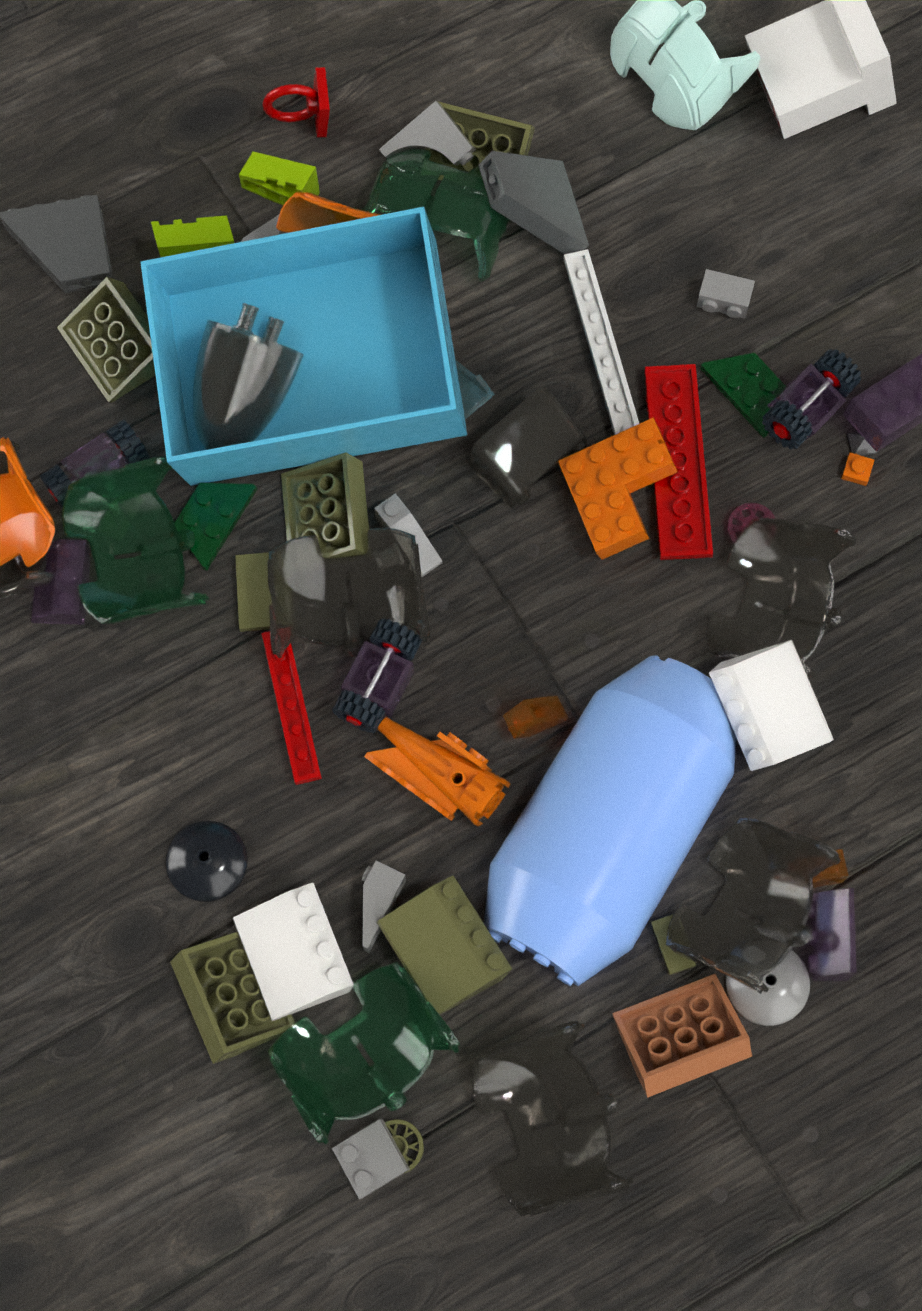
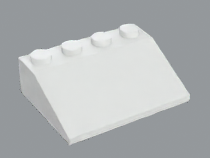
M792 640L723 661L709 672L751 771L775 765L833 741V736Z
M314 883L285 892L233 917L272 1021L351 991L354 984Z

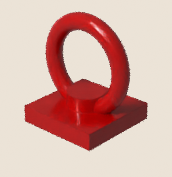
M325 67L315 68L313 89L305 85L289 84L277 87L267 93L263 99L265 113L272 119L282 122L302 121L314 115L317 138L327 137L330 107ZM298 94L306 96L307 108L297 112H282L275 109L272 104L279 97Z

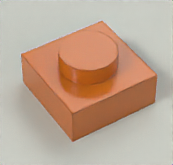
M849 453L841 479L866 486L874 459Z

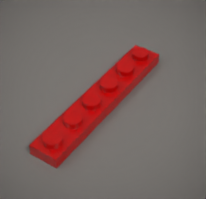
M288 628L262 633L295 785L320 780L322 777Z

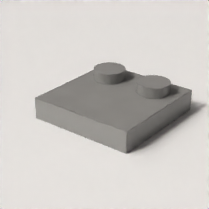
M383 1119L377 1120L332 1148L359 1199H363L410 1170Z

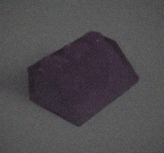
M59 539L51 543L47 553L37 562L32 623L84 625L91 550L86 540Z
M854 888L815 893L811 901L807 903V916L812 918V928L808 929V944L813 945V956H809V973L814 974V981H848L857 973Z

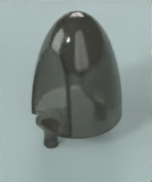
M246 303L242 304L236 325L231 327L207 320L202 335L194 374L193 414L198 437L206 450L255 441L282 405L304 354L277 343L282 326L285 323L282 320L269 316L263 337L254 335V332L251 330L259 308Z

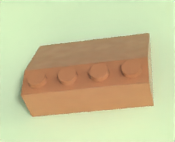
M716 974L612 1013L647 1098L752 1057L749 1036Z

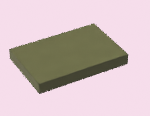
M288 552L235 555L240 632L286 627L293 628Z

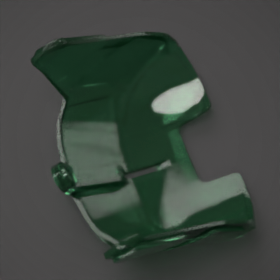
M407 149L386 158V161L379 168L369 194V200L362 210L372 213L378 210L388 214L424 207L432 230L473 239L479 262L478 279L483 282L486 278L490 277L499 251L498 245L506 231L509 219L491 208L479 166L473 168L470 172L432 162L430 161L432 154L424 149ZM440 175H443L444 178L442 179L435 196H431L432 190L436 182L438 181Z
M164 456L127 464L123 468L102 471L79 479L68 486L62 509L64 532L69 538L87 539L89 541L98 576L96 582L79 584L77 588L84 608L101 624H116L160 611L205 605L206 601L209 600L207 595L198 592H191L189 595L181 593L185 582L182 552L194 546L195 535L191 530L187 529L177 532L166 504L156 492L167 472L172 469L167 463V458ZM141 551V555L116 560L114 558L116 555Z
M398 962L377 968L353 983V989L362 1004V1011L328 1035H324L305 1016L290 1026L268 1050L273 1067L282 1082L293 1094L291 1098L309 1131L319 1144L321 1142L325 1145L329 1143L328 1135L334 1120L358 1119L368 1116L385 1106L389 1111H396L401 1108L407 1101L404 1093L427 1070L435 1050H451L455 1053L459 1051L458 1046L460 1043L452 1030L429 1001L426 1003L417 984ZM360 1042L375 1063L371 1067L356 1046Z

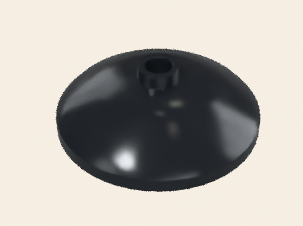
M215 821L197 822L181 830L172 840L166 855V870L173 886L185 897L199 902L217 901L230 895L241 884L248 865L247 850L241 837L229 826ZM208 853V860L200 861L201 854Z

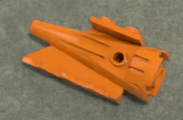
M388 717L381 721L377 730L396 747L367 752L364 756L451 821L455 817L454 813L459 809L473 824L481 826L483 823L479 820L483 816L488 819L506 794L502 792L504 785L507 788L510 786L509 781L491 772L492 769L486 765L489 760L473 748L466 751L467 745L451 732L447 736L439 732L437 737L441 740L431 741L392 721Z

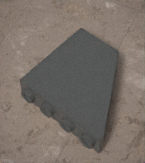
M491 151L479 164L492 209L563 254L582 251L589 246L563 161Z
M84 195L70 200L61 199L54 203L34 204L31 207L12 208L0 212V218L8 233L64 293L96 288L106 277L113 279L102 207L97 195Z

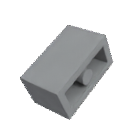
M706 269L697 307L707 312H720L727 314L731 318L740 317L745 319L755 281Z

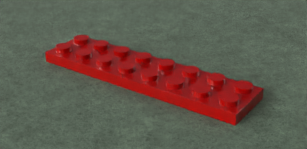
M696 364L647 366L644 369L648 420L654 418L678 471L654 482L660 560L712 558L713 546Z

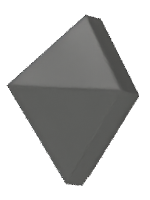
M872 429L847 433L851 453L860 456L878 453Z

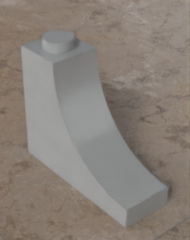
M437 101L432 103L379 149L386 158L390 159L407 149L429 148L439 151L457 166L460 163L462 166L468 163L474 157L472 153L476 151L460 128Z

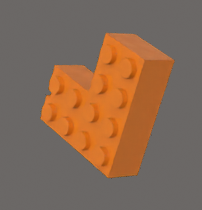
M654 418L558 461L595 552L602 560L649 539L630 493L678 472Z

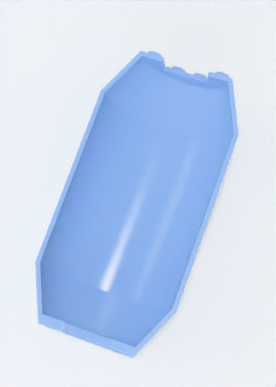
M650 656L594 693L490 864L484 925L495 942L499 943L502 940L507 943L510 940L509 945L522 953L525 950L535 955L533 959L545 967H548L549 964L554 966V972L558 974L557 979L569 986L572 983L577 986L581 985L632 950L734 774L737 737L711 678L677 660L668 658L663 661L658 656Z

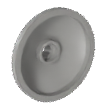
M759 942L747 946L734 957L726 975V990L731 1004L742 1017L758 1025L775 1026L790 1021L803 1009L810 992V979L805 964L794 951L778 943ZM767 976H772L775 979L774 985L766 983L765 979Z

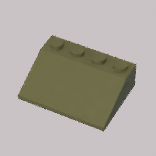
M439 102L476 151L472 153L474 157L463 166L460 163L457 166L439 151L426 148L419 175L486 192L479 164L491 151L528 156L535 128L532 125Z
M106 277L57 329L106 400L112 403L154 377L155 367L148 316L124 282Z
M345 452L281 474L290 570L346 565L372 557L362 461Z
M454 876L431 886L377 921V924L435 1017L502 981L512 970V967Z
M238 932L181 950L170 962L213 1064L239 1055L297 1027L292 1015L275 1021L271 1020Z

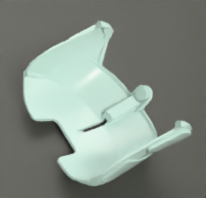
M636 0L618 22L611 36L610 55L613 66L623 78L627 76L629 68L632 67L655 94L652 111L662 121L676 128L697 130L707 123L722 108L730 96L738 91L759 66L761 57L754 51L745 56L719 59L713 45L696 24L697 21L704 17L706 12V6L700 0L691 1L684 7H681L675 0ZM664 42L665 44L658 51L652 64L649 65V62L653 57L655 51L657 50L658 46Z

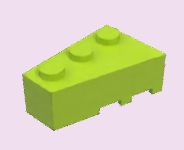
M252 152L239 173L242 188L282 206L295 192H308L315 195L320 193L316 167Z
M227 216L196 218L194 223H182V220L178 219L173 220V224L159 225L158 221L151 222L160 257L234 243Z

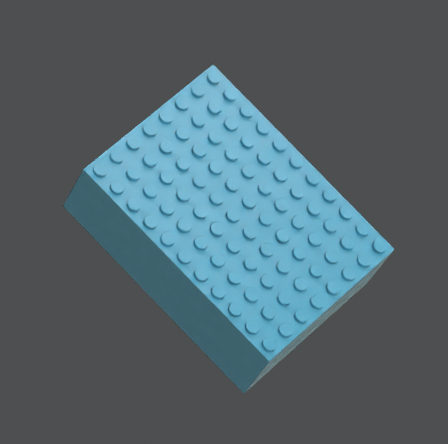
M424 207L140 261L167 463L190 486L308 465L345 452L352 456L467 435L437 243Z

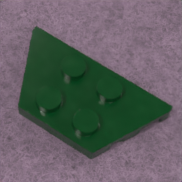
M756 353L701 364V371L763 438L767 437L769 431L764 429L765 425L762 423V418L776 402L784 400L788 388Z
M199 483L175 521L174 528L205 571L209 569L256 493V485Z

